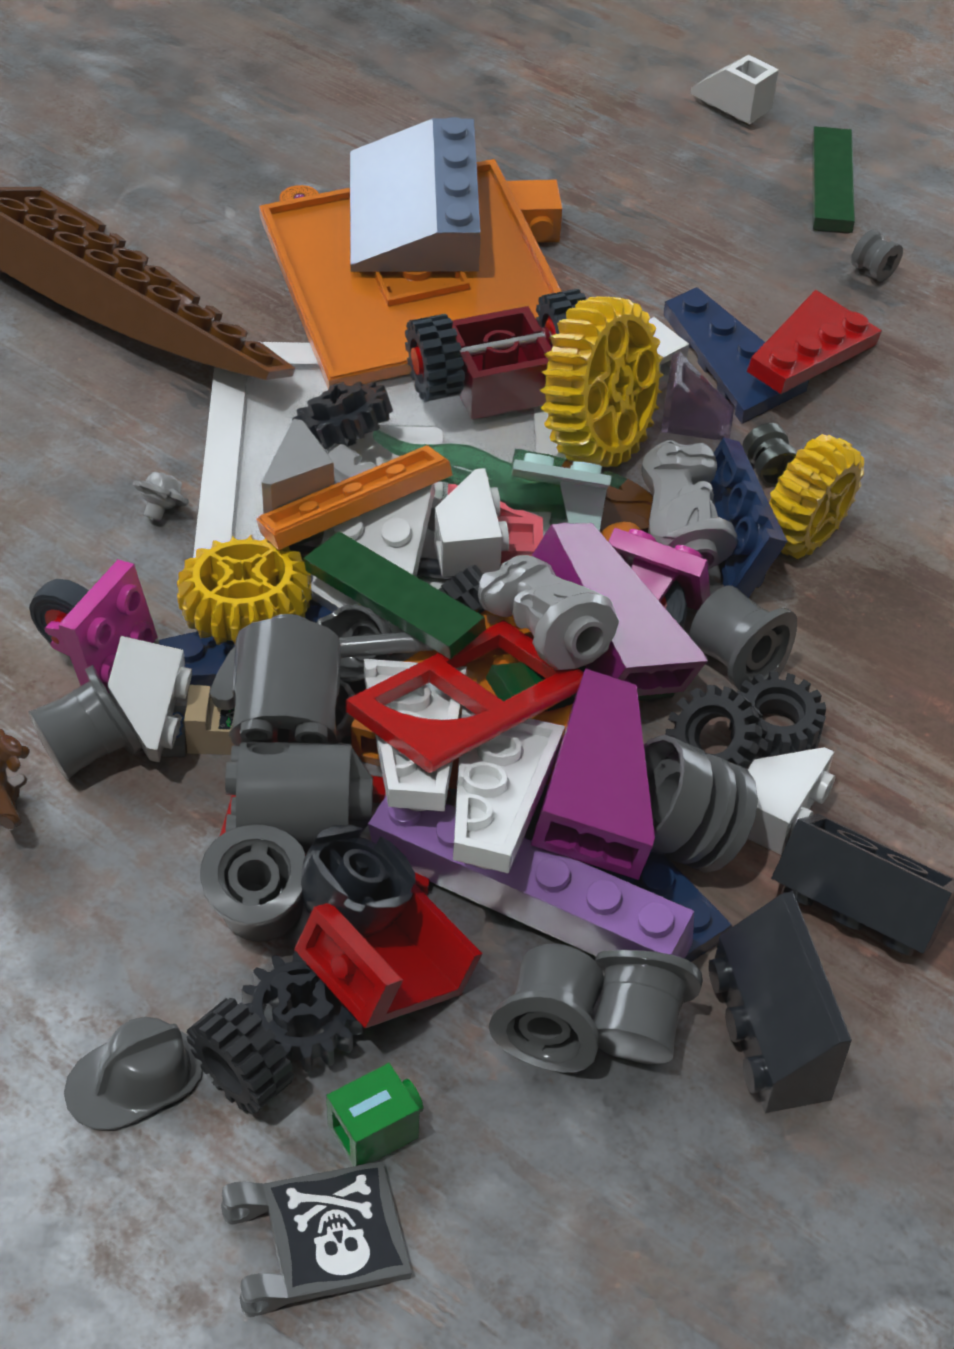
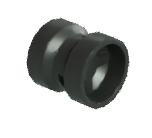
M776 423L761 424L751 430L743 440L742 447L749 462L755 465L754 469L760 481L766 486L776 487L778 477L783 475L787 468V463L792 462L797 454L796 449L789 444V439L784 429Z

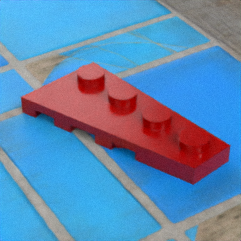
M815 289L751 357L747 372L782 394L877 345L882 330L869 323L868 318L863 314L848 310Z

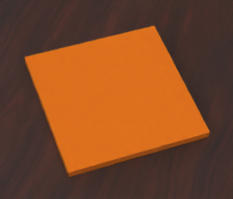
M495 159L476 162L480 215L479 271L351 272L350 188L259 206L260 219L328 390L329 386L344 382L347 386H352L360 381L362 384H366L372 381L375 382L410 374L412 370L411 366L408 365L407 357H409V354L405 347V342H408L405 337V330H407L406 324L409 320L447 314L448 318L456 320L529 306L536 318L539 317L536 312V306L539 305V297L562 292Z

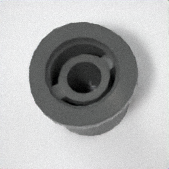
M725 586L711 594L701 605L692 622L690 638L703 653L727 666L730 683L733 687L740 690L741 684L745 680L752 684L754 675L761 673L765 680H768L769 672H778V676H780L795 641L797 616L788 608H779L770 612L758 606L738 588Z
M93 665L85 669L89 680L87 683L60 699L28 711L38 738L57 769L67 780L106 754L124 748L131 755H135L142 750L139 739L109 695Z
M246 825L225 832L215 839L205 851L200 868V880L205 897L211 907L224 919L227 926L236 935L256 942L270 941L281 937L295 926L303 909L301 876L305 853L302 846L290 834L276 827Z
M544 944L530 949L523 956L515 995L500 1002L492 1014L488 1026L491 1037L506 1052L529 1064L558 1072H577L586 1069L594 1062L600 1045L599 1032L591 1015L603 990L604 975L601 968L590 956L570 946Z
M610 950L598 953L595 961L604 975L603 992L593 1020L599 1032L600 1045L598 1049L609 1055L636 1063L655 1065L670 1062L674 1053L679 1012L683 1003L694 1000L699 995L703 983L702 972L687 959L666 953L639 950Z

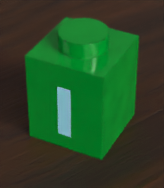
M390 1062L326 1095L327 1124L353 1167L373 1163L419 1138L420 1112L424 1110L422 1099L416 1087L409 1079L401 1081Z

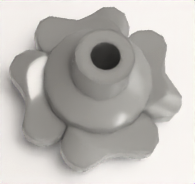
M152 472L148 475L146 481L135 480L133 486L142 492L141 495L147 501L143 515L150 519L161 521L165 509L188 505L189 500L180 494L182 482L177 481L171 475H166L163 472Z

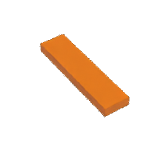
M423 446L258 516L259 518H256L260 534L276 549L281 550L453 476L450 462L431 447Z

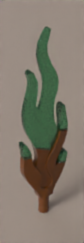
M380 430L373 432V439L395 455L402 456L427 445L448 459L450 465H452L453 476L439 482L459 485L472 473L457 467L471 471L485 468L487 477L490 478L488 479L490 488H498L500 501L506 503L508 507L527 512H552L549 519L550 525L568 523L560 485L511 477L515 459L524 461L526 453L553 457V466L570 469L573 462L550 454L515 449L512 463H509L470 445L453 443L412 444L398 440ZM604 471V475L612 477L610 486L606 491L600 533L609 525L617 522L634 523L641 531L648 533L653 495L623 476Z

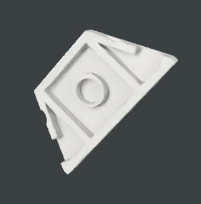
M435 484L325 530L321 544L340 531L414 576H417L435 495ZM313 576L311 583L312 598L330 611H335L343 605L359 604ZM389 622L392 633L404 632Z

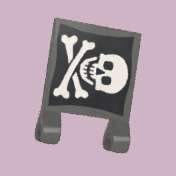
M383 1161L268 1183L233 1182L225 1185L222 1189L223 1201L221 1203V1210L226 1223L230 1225L243 1223L268 1212L281 1274H251L241 1280L239 1299L245 1316L255 1317L263 1315L293 1302L411 1279L412 1271Z

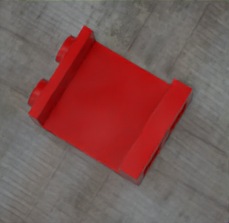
M416 884L411 889V894L413 893L400 917L392 926L370 937H363L335 906L329 903L315 906L294 949L364 1028L461 995L483 954Z

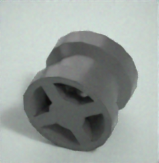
M872 229L865 233L857 242L851 256V263L860 270H869L872 278L882 282L889 278L898 267L903 256V247L897 242L885 241L883 234Z

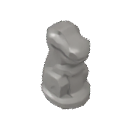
M667 440L652 448L645 455L642 463V478L653 494L648 534L652 535L658 543L675 548L676 545H684L695 549L704 559H707L708 570L729 558L739 542L732 523L718 517L715 506L712 503L714 494L710 482L715 478L717 460L711 448L704 443L682 445L673 440Z
M529 555L515 556L502 563L499 570L484 573L480 580L478 598L482 608L503 617L513 615L515 623L519 628H527L532 632L534 636L533 645L540 659L548 663L555 671L577 669L592 663L608 650L609 644L616 634L619 619L613 603L608 597L557 577L549 563Z

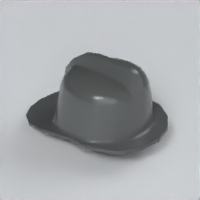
M153 1017L131 1019L119 1026L107 1043L95 1048L77 1061L67 1076L64 1089L67 1110L78 1123L94 1130H115L130 1125L189 1094L201 1079L202 1069L200 1065L202 1062L194 1058L191 1052L193 1047L187 1042L188 1034L180 1031L177 1024H169Z

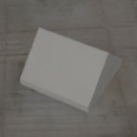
M293 419L261 482L263 514L334 485V462L302 420ZM324 531L292 545H301L323 537Z

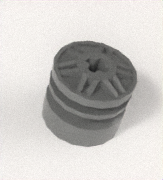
M667 735L651 738L644 744L655 835L651 852L658 855L665 854L666 857L704 873L720 870L736 857L746 843L754 824L758 803L754 778L748 769L727 762V760L705 754L703 750Z

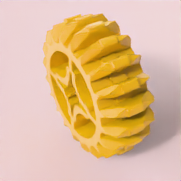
M821 434L815 439L808 441L804 449L798 450L794 460L787 463V468L783 475L778 477L775 489L770 492L771 499L769 504L788 541L781 550L783 554L791 555L796 559L806 554L812 555L815 548L822 546L831 537L833 532L839 529L843 518L848 516L847 512L851 504L855 502L854 497L861 487L860 480L864 475V457L861 456L860 451L852 447L851 443L842 438L837 439L831 435Z
M252 534L243 540H237L231 536L230 541L225 543L213 540L211 549H197L196 557L186 559L184 569L178 573V607L182 611V616L187 621L188 628L198 630L200 638L213 636L217 645L227 640L235 643L239 631L251 623L271 619L281 614H294L305 618V612L307 608H310V600L312 599L311 574L306 571L300 552L290 551L289 546L278 550L266 538L262 541L255 540Z

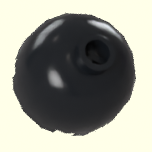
M334 825L320 831L303 860L301 899L310 914L315 906L326 903L335 906L363 937H370L392 926L400 917L413 893L411 894V889L416 882L415 872L407 857L385 838L380 836L375 844L369 839L360 837L364 830L363 828L353 825Z

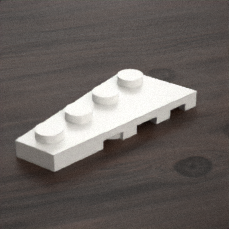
M364 659L366 689L418 663ZM467 666L457 668V670L467 676ZM431 683L385 705L398 712L427 719H459L462 712V705ZM375 734L388 807L409 808L415 811H445L453 761L432 773H428Z
M462 705L461 718L475 715ZM530 718L459 757L453 860L475 865L483 869L509 873L556 762L565 726Z

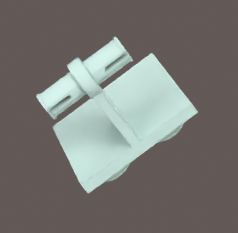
M526 453L524 461L515 459L511 477L560 485L568 523H593L600 531L606 491L610 486L612 477L601 474L602 466L574 461L570 469L553 466V457Z

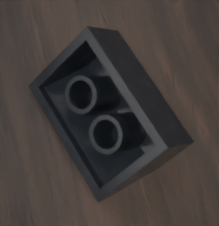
M819 813L797 820L771 879L784 885L782 893L793 892L797 902L811 906L815 900L833 909L831 917L839 923L855 930H862L863 926L866 925L884 934L881 941L885 945L909 956H912L915 950L924 954L931 948L954 906L953 877Z
M793 892L782 893L719 936L715 958L709 960L708 964L712 988L715 993L723 994L727 1005L725 1019L729 1036L733 1042H740L745 1056L743 1059V1073L746 1085L751 1093L758 1092L765 1113L832 1101L852 1042Z

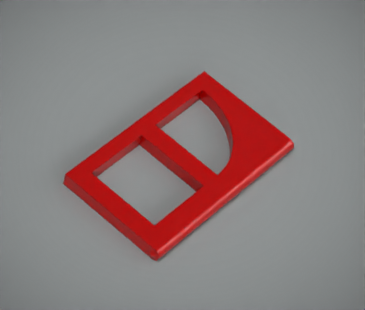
M503 620L487 628L452 659L437 653L346 699V713L426 772L432 773L576 694L584 672L578 668L555 671L548 663L540 659L531 637ZM500 647L546 679L502 701L461 673L457 668ZM431 683L475 715L459 719H427L407 715L385 705Z

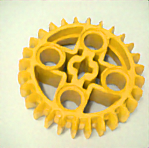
M596 296L578 301L575 308L567 310L566 319L560 320L557 323L559 334L550 337L553 348L552 351L544 354L549 361L547 370L541 372L546 375L545 387L540 390L546 395V402L541 409L548 413V418L544 425L552 430L549 437L551 442L557 444L558 453L565 454L567 460L592 463L602 467L619 466L621 462H628L631 454L637 453L640 450L639 442H644L648 439L646 429L654 426L652 415L654 411L659 410L656 400L657 395L662 393L658 389L659 378L664 375L659 371V363L663 356L657 353V348L661 341L653 337L656 326L649 323V314L642 311L640 304L632 303L629 299Z

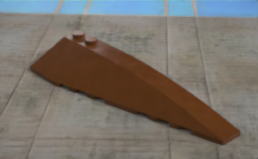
M0 187L1 273H7L37 292L97 323L159 349L214 367L263 380L292 377L296 368L263 343L246 341L248 332L242 327L221 322L223 313L214 306L206 305L203 308L198 305L200 296L165 269L159 266L147 265L149 257L141 251L124 248L126 240L117 233L106 235L104 233L106 225L97 218L42 187Z

